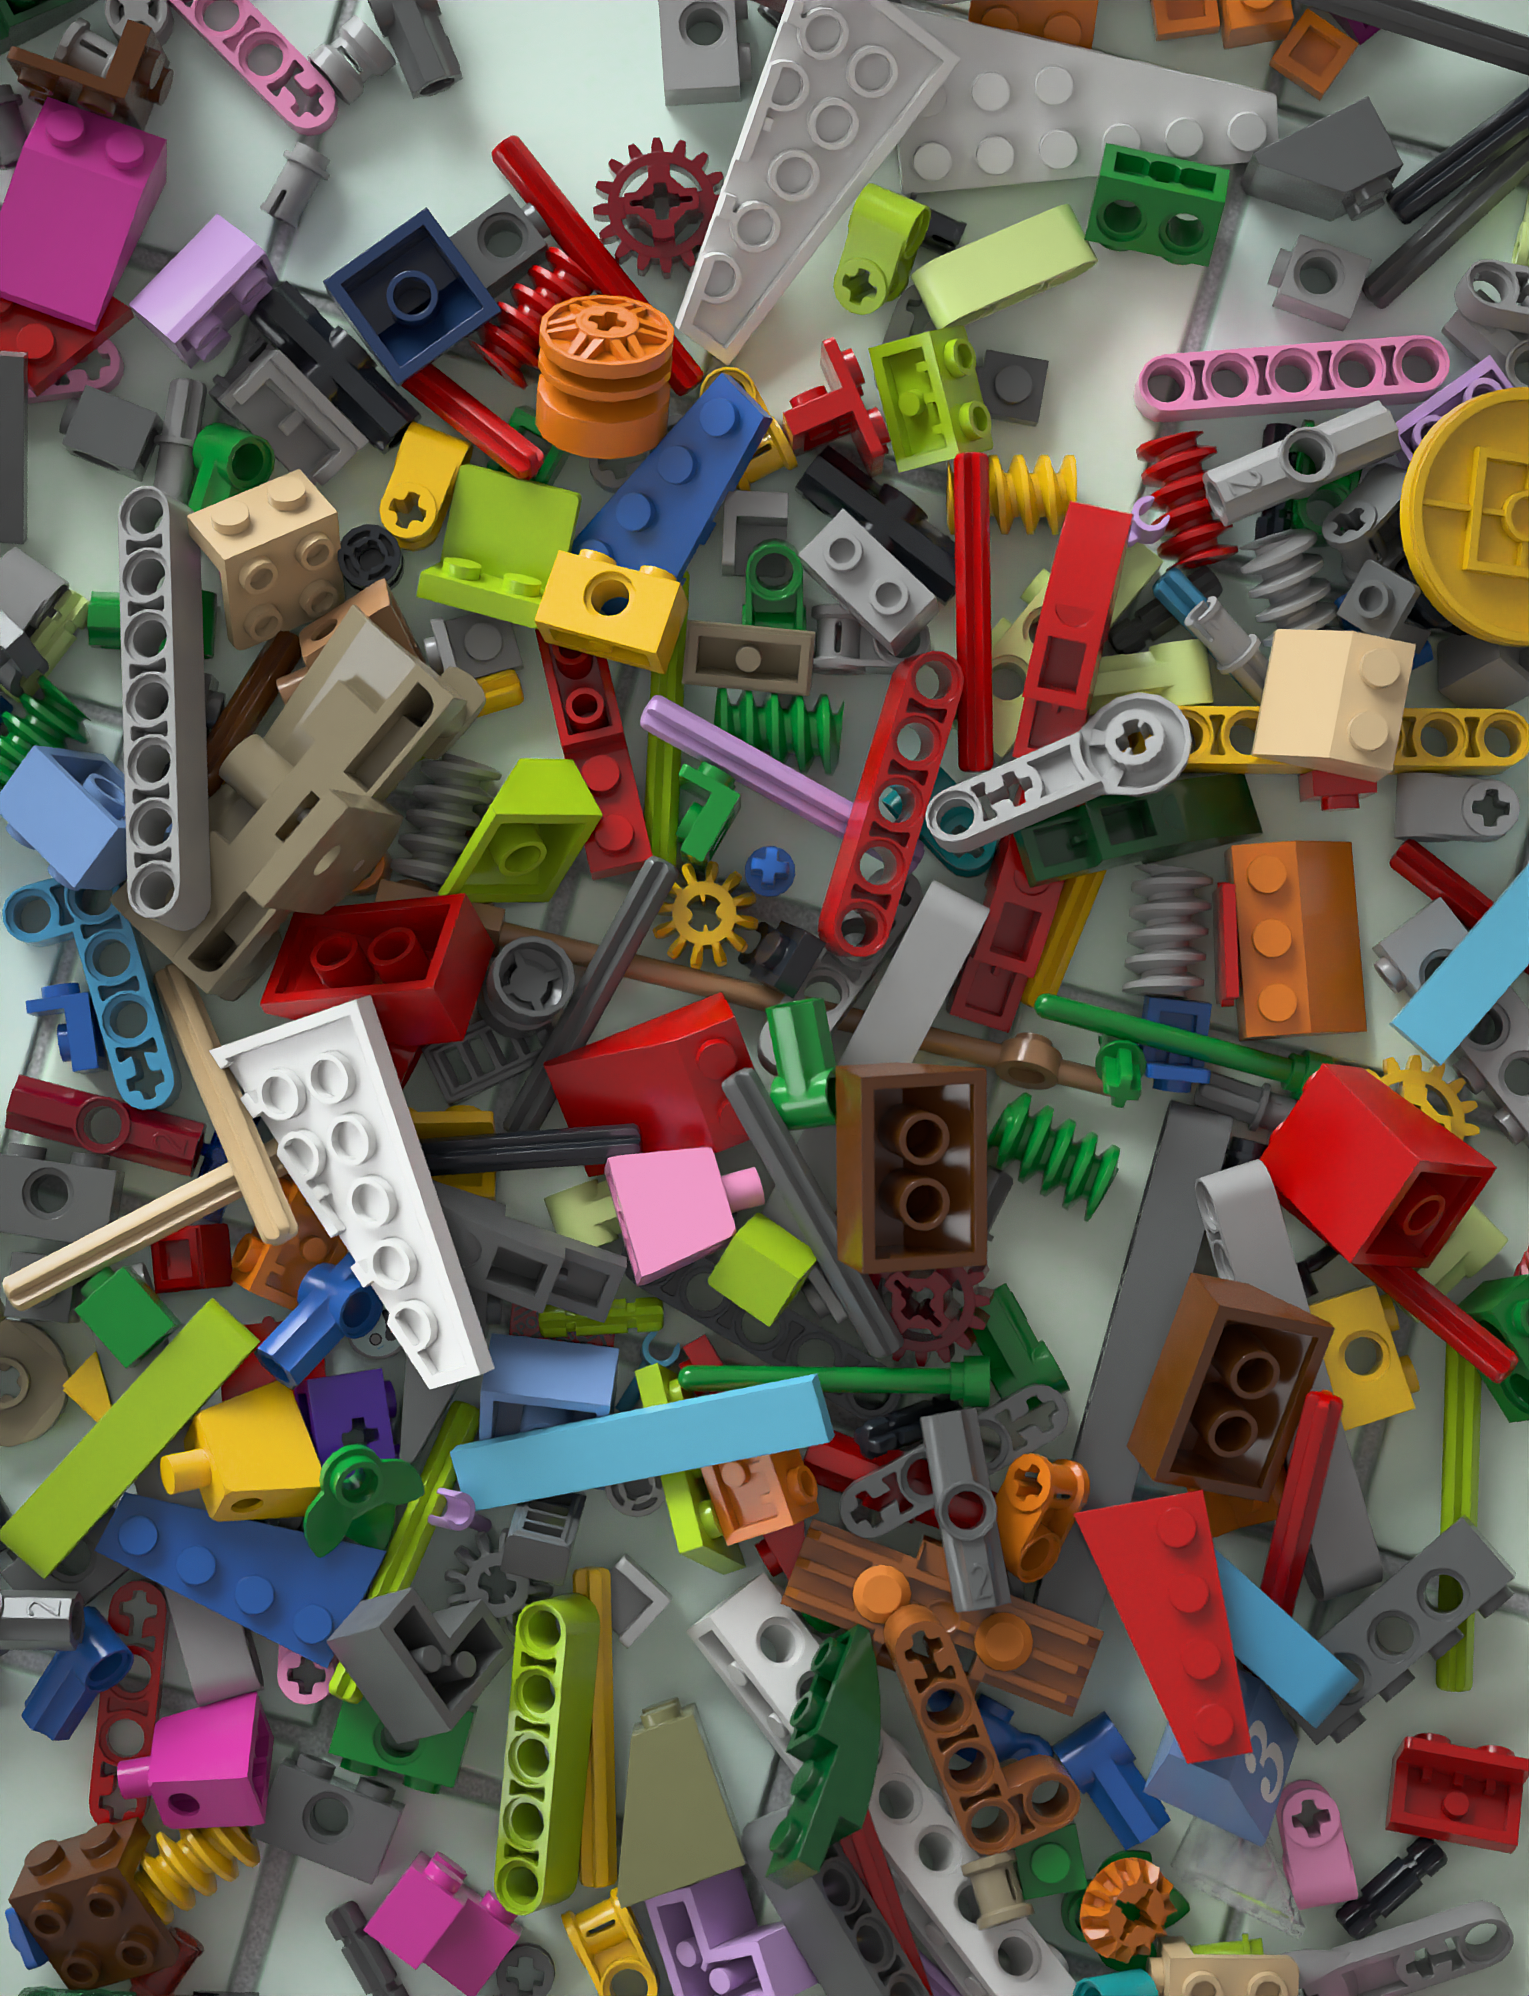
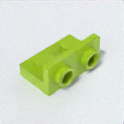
M963 325L932 330L868 348L899 473L952 460L959 453L984 452L993 449L991 416L986 405L983 403L975 370L976 354L973 346L968 341L967 332Z

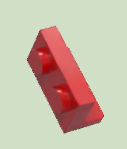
M1420 1733L1413 1737L1407 1736L1403 1739L1392 1758L1385 1830L1512 1854L1518 1846L1523 1785L1529 1777V1759L1517 1757L1511 1749L1503 1746L1483 1745L1475 1749L1453 1745L1449 1738L1434 1733Z

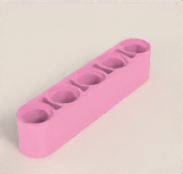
M1424 335L1164 354L1152 358L1144 365L1135 384L1133 397L1137 409L1144 417L1154 422L1163 423L1360 408L1377 400H1380L1383 406L1415 404L1426 401L1441 386L1449 373L1450 359L1446 348L1440 341L1431 336ZM1409 356H1419L1425 359L1431 367L1432 380L1425 383H1415L1408 379L1403 373L1402 359ZM1349 360L1359 362L1368 371L1369 384L1361 388H1353L1346 385L1339 376V364ZM1285 365L1300 369L1306 378V389L1297 393L1281 389L1275 379V370ZM1222 370L1236 373L1242 380L1244 386L1243 393L1233 398L1223 397L1213 388L1211 376ZM1158 375L1170 376L1179 384L1181 397L1169 403L1160 402L1150 394L1148 381Z

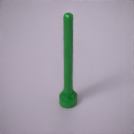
M1050 993L1041 994L1034 1003L1037 1015L1047 1020L1281 1082V1088L1290 1091L1292 1099L1295 1100L1300 1099L1306 1081L1320 1069L1323 1063L1333 1064L1331 1056L1314 1051L1304 1050L1301 1054L1291 1053L1287 1058Z
M963 1355V1361L950 1362V1368L688 1365L683 1367L678 1374L679 1385L687 1391L727 1392L818 1374L823 1393L949 1394L950 1401H962L963 1407H989L990 1404L989 1355Z

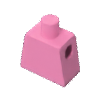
M708 1147L618 1155L608 1158L604 1168L637 1287L646 1285L727 1247L737 1233L732 1213L765 1204L764 1192L756 1168L752 1167L721 1176L712 1148Z

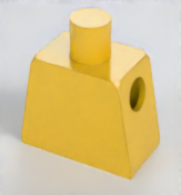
M278 1380L200 1411L194 1416L183 1440L185 1452L166 1455L160 1460V1475L167 1493L172 1495L199 1489L209 1517L217 1522L304 1517L308 1506L321 1491L319 1478L322 1467L292 1390L281 1384Z

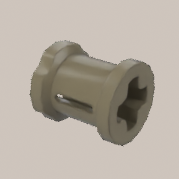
M1015 1850L994 1854L960 1866L963 1876L970 1878L981 1917L976 1921L979 1931L1035 1914L1033 1905L1025 1903L1013 1865L1017 1861Z

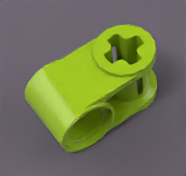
M869 183L864 187L851 212L847 239L837 272L834 276L833 288L835 296L842 307L854 314H870L883 306L885 302L895 300L905 291L909 284L910 274L918 249L928 230L931 218L930 207L874 183Z

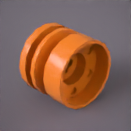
M592 295L575 297L554 305L542 317L539 333L540 352L538 368L541 374L539 375L537 387L536 426L542 437L560 450L586 458L610 460L633 457L655 448L667 435L671 386L667 381L671 376L674 327L667 316L647 303L621 296Z

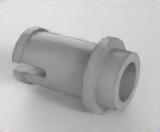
M300 142L296 143L292 152L285 150L283 157L287 159V162L266 201L260 206L261 210L279 221H285V224L296 228L299 224L298 220L321 179L327 181L330 176L325 170L331 160Z

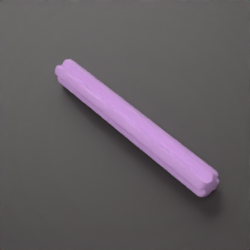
M661 695L653 696L647 703L640 718V725L644 730L701 762L704 761L732 776L737 782L843 840L853 802ZM919 839L908 874H911L917 868L925 852L924 844ZM873 849L865 852L883 862L878 852Z

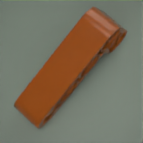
M916 1604L902 1606L893 1612L887 1619L883 1631L885 1645L951 1817L969 1846L980 1854L994 1855L1006 1852L1061 1829L1072 1822L1079 1812L1081 1804L1080 1791L1059 1761L1048 1755L1037 1754L1002 1768L1000 1767L952 1638L934 1612L925 1606ZM916 1632H924L925 1635L922 1637L927 1655L933 1663L923 1665L911 1647L914 1646L912 1635ZM944 1688L955 1690L954 1699L947 1708L937 1712L926 1710L927 1701L934 1692ZM966 1747L977 1749L976 1758L971 1765L960 1770L949 1768L950 1759L955 1752ZM1051 1780L1059 1782L1058 1790L1053 1798L1042 1803L1032 1802L1033 1792L1040 1784ZM987 1806L999 1807L998 1816L993 1823L982 1828L971 1826L972 1819L977 1811Z

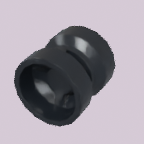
M364 524L352 528L343 536L340 543L341 549L338 550L337 561L345 580L355 591L361 592L383 578L386 579L391 590L399 584L404 574L405 560L397 539L387 529L379 525Z

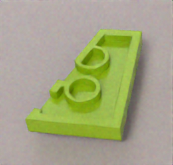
M659 1363L634 1371L643 1408L694 1398L692 1391L684 1390L679 1385L678 1374ZM696 1468L660 1475L679 1554L722 1575L746 1568L747 1566L739 1543L729 1546L726 1544L701 1469Z

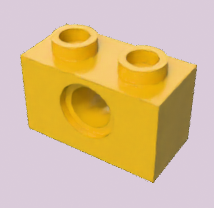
M583 549L579 555L559 550L534 619L544 641L665 675L689 607L681 583L677 582V578L668 571L653 566H641L639 571L617 566L614 559L594 550ZM622 597L629 600L627 607L617 615L604 616L599 614L602 606L612 598Z
M1365 1285L1308 1304L1311 1314L1330 1322L1335 1328L1323 1359L1333 1394L1343 1400L1344 1408L1341 1422L1344 1431L1415 1409L1411 1394L1420 1391V1386L1410 1357L1408 1355L1398 1356L1391 1332L1400 1330V1325L1393 1302L1387 1293L1379 1296L1376 1285ZM1364 1337L1374 1345L1376 1361L1368 1372L1357 1375L1346 1365L1345 1350L1351 1341Z

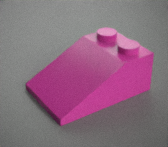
M47 97L23 145L0 211V298L96 332L167 182V139Z

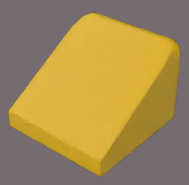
M95 1351L62 1386L64 1387L63 1391L98 1422L112 1407L98 1353Z

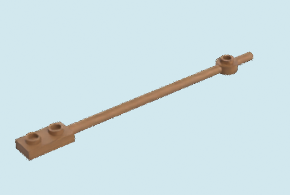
M381 879L375 902L439 895L438 892H434L426 884L416 880L402 879L393 882ZM472 903L495 945L491 957L496 958L500 947H504L517 938L538 936L549 939L561 947L573 965L587 968L599 947L598 944L505 922L506 909L495 907L493 903ZM635 954L623 976L706 998L722 992L728 1003L766 1012L765 1008L780 1004L785 997L784 994L764 985ZM804 995L805 999L813 998ZM824 1000L826 1011L832 1010L838 1005L837 1003ZM852 1007L837 1030L853 1034L865 1010ZM930 1027L919 1048L921 1051L994 1068L996 1074L1001 1079L1018 1087L1043 1090L1059 1084L1111 1097L1103 1093L1102 1080L1098 1077L1095 1067L1063 1059L1062 1054L1052 1046L1051 1040L1040 1034L1023 1032L1017 1034L1015 1038L1004 1040L1000 1044Z

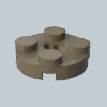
M5 1319L0 1323V1370L5 1372L14 1367L20 1374L16 1383L21 1388V1391L16 1398L9 1394H5L0 1398V1446L13 1447L36 1440L57 1423L68 1403V1395L63 1391L64 1387L62 1385L72 1376L64 1352L52 1336L32 1323Z

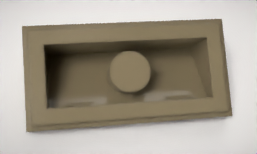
M688 619L682 684L810 696L816 632Z

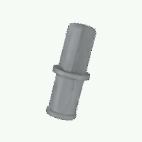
M177 378L170 382L162 435L154 437V443L159 445L153 487L188 506L195 470L192 457L193 444L201 432L207 387L206 384L197 380Z
M1211 596L1207 599V602L1203 600L1190 611L1185 618L1184 624L1218 661L1216 667L1220 673L1225 675L1231 673L1260 706L1269 660L1258 649L1261 641L1255 634L1248 635L1229 615L1216 596Z

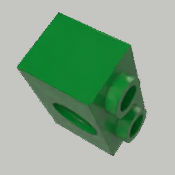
M364 1695L358 1704L343 1701L328 1753L342 1757L340 1767L351 1772L377 1777L379 1768L404 1774L402 1781L404 1786L426 1793L439 1794L442 1785L454 1788L457 1783L478 1707L472 1705L451 1731L421 1738L415 1750L400 1753L393 1750L387 1744L385 1739L386 1727Z

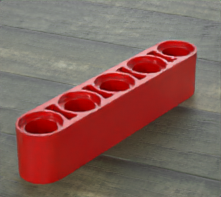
M930 651L905 658L897 665L892 674L818 921L820 940L826 943L824 947L827 951L836 956L866 957L873 955L884 947L889 937L963 690L964 675L962 668L954 657L945 652ZM922 665L932 668L939 680L938 691L932 699L923 696L916 685V674ZM905 726L914 729L921 742L920 751L912 761L901 754L897 745L898 735ZM887 787L895 790L902 801V812L894 822L885 819L879 809V797ZM869 849L878 852L884 863L883 874L875 884L866 881L860 870L861 858ZM851 910L860 914L866 926L865 935L856 946L849 944L845 940L841 930L842 921Z

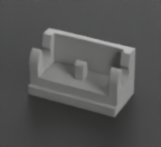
M265 349L217 399L250 433L258 435L270 443L275 458L289 472L300 469L314 486L317 483L321 486L326 484L358 450H361L369 442L280 350Z

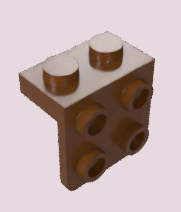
M129 19L126 22L105 78L15 46H11L6 58L18 76L17 81L30 91L28 98L33 102L43 106L47 97L142 131L145 130L154 104L161 106L165 102L173 81V69L168 68L170 62L153 29Z
M139 1817L113 1825L111 1823H102L78 1836L61 1841L52 1839L40 1843L27 1854L24 1861L25 1864L8 1899V1902L49 1958V1962L59 1977L72 1992L84 1993L172 1967L180 1954L178 1944L134 1880V1875L151 1837Z

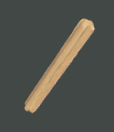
M174 963L168 964L164 969L154 974L153 983L262 1242L272 1244L273 1246L284 1244L298 1233L295 1217L252 1116L240 1099L243 1095L234 1074L229 1067L220 1069L209 1050L221 1047V1043L196 984Z
M274 1138L264 1143V1147L277 1177L280 1178L286 1175L288 1171L276 1155L279 1143ZM229 1162L6 1277L2 1284L9 1302L16 1310L25 1311L98 1273L105 1267L123 1260L243 1197Z

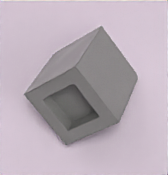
M739 490L728 492L724 501L722 576L746 577L748 555L753 547L761 541L771 538L787 541L789 493ZM777 553L767 554L762 557L756 566L758 577L782 578L785 575L786 557Z
M1455 634L1439 642L1437 646L1438 691L1459 708L1505 709L1529 696V647L1503 646L1486 642L1472 635L1458 636Z
M625 1553L609 1572L611 1574L612 1630L619 1636L618 1640L628 1649L668 1606L673 1596L633 1558Z

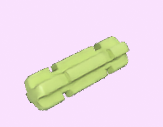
M71 589L65 591L53 607L57 611L53 618L46 616L39 628L30 637L33 645L49 664V670L44 674L46 678L77 639L73 635L76 629L80 628L83 630L87 625L90 601ZM38 670L27 679L22 676L20 680V686L30 696H33L40 687L36 683V679L43 674ZM0 684V689L16 702L21 703L19 698L14 697Z

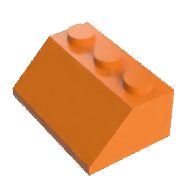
M1295 840L1231 845L1224 852L1226 882L1236 885L1239 998L1236 999L1239 1041L1367 1032L1352 842Z

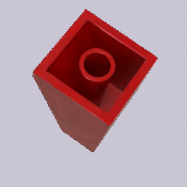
M1323 1063L1320 1069L1306 1081L1302 1096L1286 1120L1272 1132L1269 1145L1259 1160L1267 1168L1273 1184L1349 1263L1428 1269L1497 1167L1481 1153L1365 1069Z

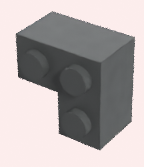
M414 1587L361 1601L326 1641L397 1744L451 1731L514 1654L513 1643L482 1599L431 1613Z

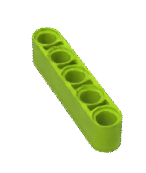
M214 1298L210 1299L0 1530V1541L45 1580L261 1341Z
M567 1593L527 1605L519 1614L516 1625L494 1874L495 1893L499 1903L514 1915L526 1916L569 1899L575 1891L578 1881L600 1634V1619L595 1605L588 1597L579 1593ZM556 1618L561 1626V1635L556 1627ZM550 1682L555 1689V1698L551 1692ZM545 1746L548 1750L550 1761L545 1754ZM539 1810L541 1811L542 1816L544 1818V1824L542 1823L541 1818L539 1816ZM534 1874H535L536 1879H537V1881H538V1887H537V1885H536V1883H535V1880H534Z

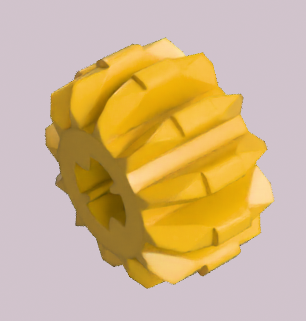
M708 862L706 880L697 882L695 869L692 864H684L682 866V874L688 886L681 889L674 883L669 892V895L675 899L674 904L664 901L657 914L670 916L673 920L654 927L652 930L656 939H664L675 933L679 935L667 951L668 957L672 960L681 956L687 945L693 947L690 958L691 968L701 969L704 950L712 949L716 965L719 968L727 966V957L721 946L727 941L735 951L744 954L748 949L747 942L737 935L734 929L739 928L752 931L758 928L757 918L736 914V911L755 904L756 896L753 892H746L732 898L730 894L740 885L742 875L734 871L727 877L722 886L716 884L719 874V864L717 862ZM701 900L703 907L706 905V900H712L719 905L716 909V918L720 924L714 930L708 931L707 925H704L703 932L691 928L690 925L694 918L689 907L696 901Z

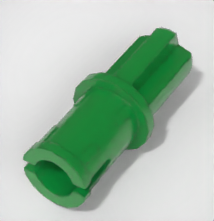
M1103 1034L1102 1036L1098 1035L1100 1049L1095 1057V1070L1098 1077L1102 1080L1103 1093L1111 1096L1112 1106L1124 1108L1127 1100L1138 1101L1141 1096V1078L1146 1071L1145 1055L1136 1043Z

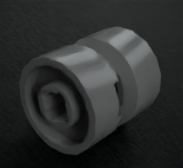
M538 936L520 937L505 945L486 971L477 998L478 1012L486 1025L499 1035L514 1039L532 1037L544 1030L572 995L575 975L571 960L566 952L553 941Z

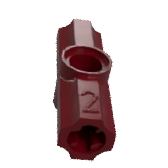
M19 1074L8 1102L5 1128L192 1178L200 1161L207 1124L157 1110H142L115 1098L104 1097ZM112 1108L120 1116L122 1122L121 1131L114 1141L101 1144L92 1135L91 1121L100 1110Z

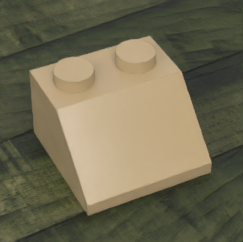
M1276 629L1273 636L1251 756L1377 782L1393 771L1416 644L1355 631Z

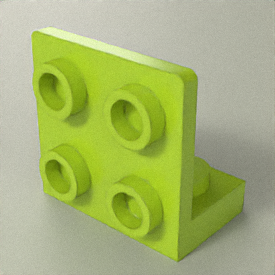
M468 463L460 466L440 562L421 572L416 597L538 629L534 619L558 551L571 553L582 496L574 491L532 480L517 479L510 474Z

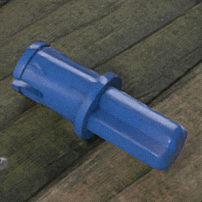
M764 846L755 850L747 859L745 879L755 893L765 897H777L785 893L792 886L795 878V864L785 850L775 846Z

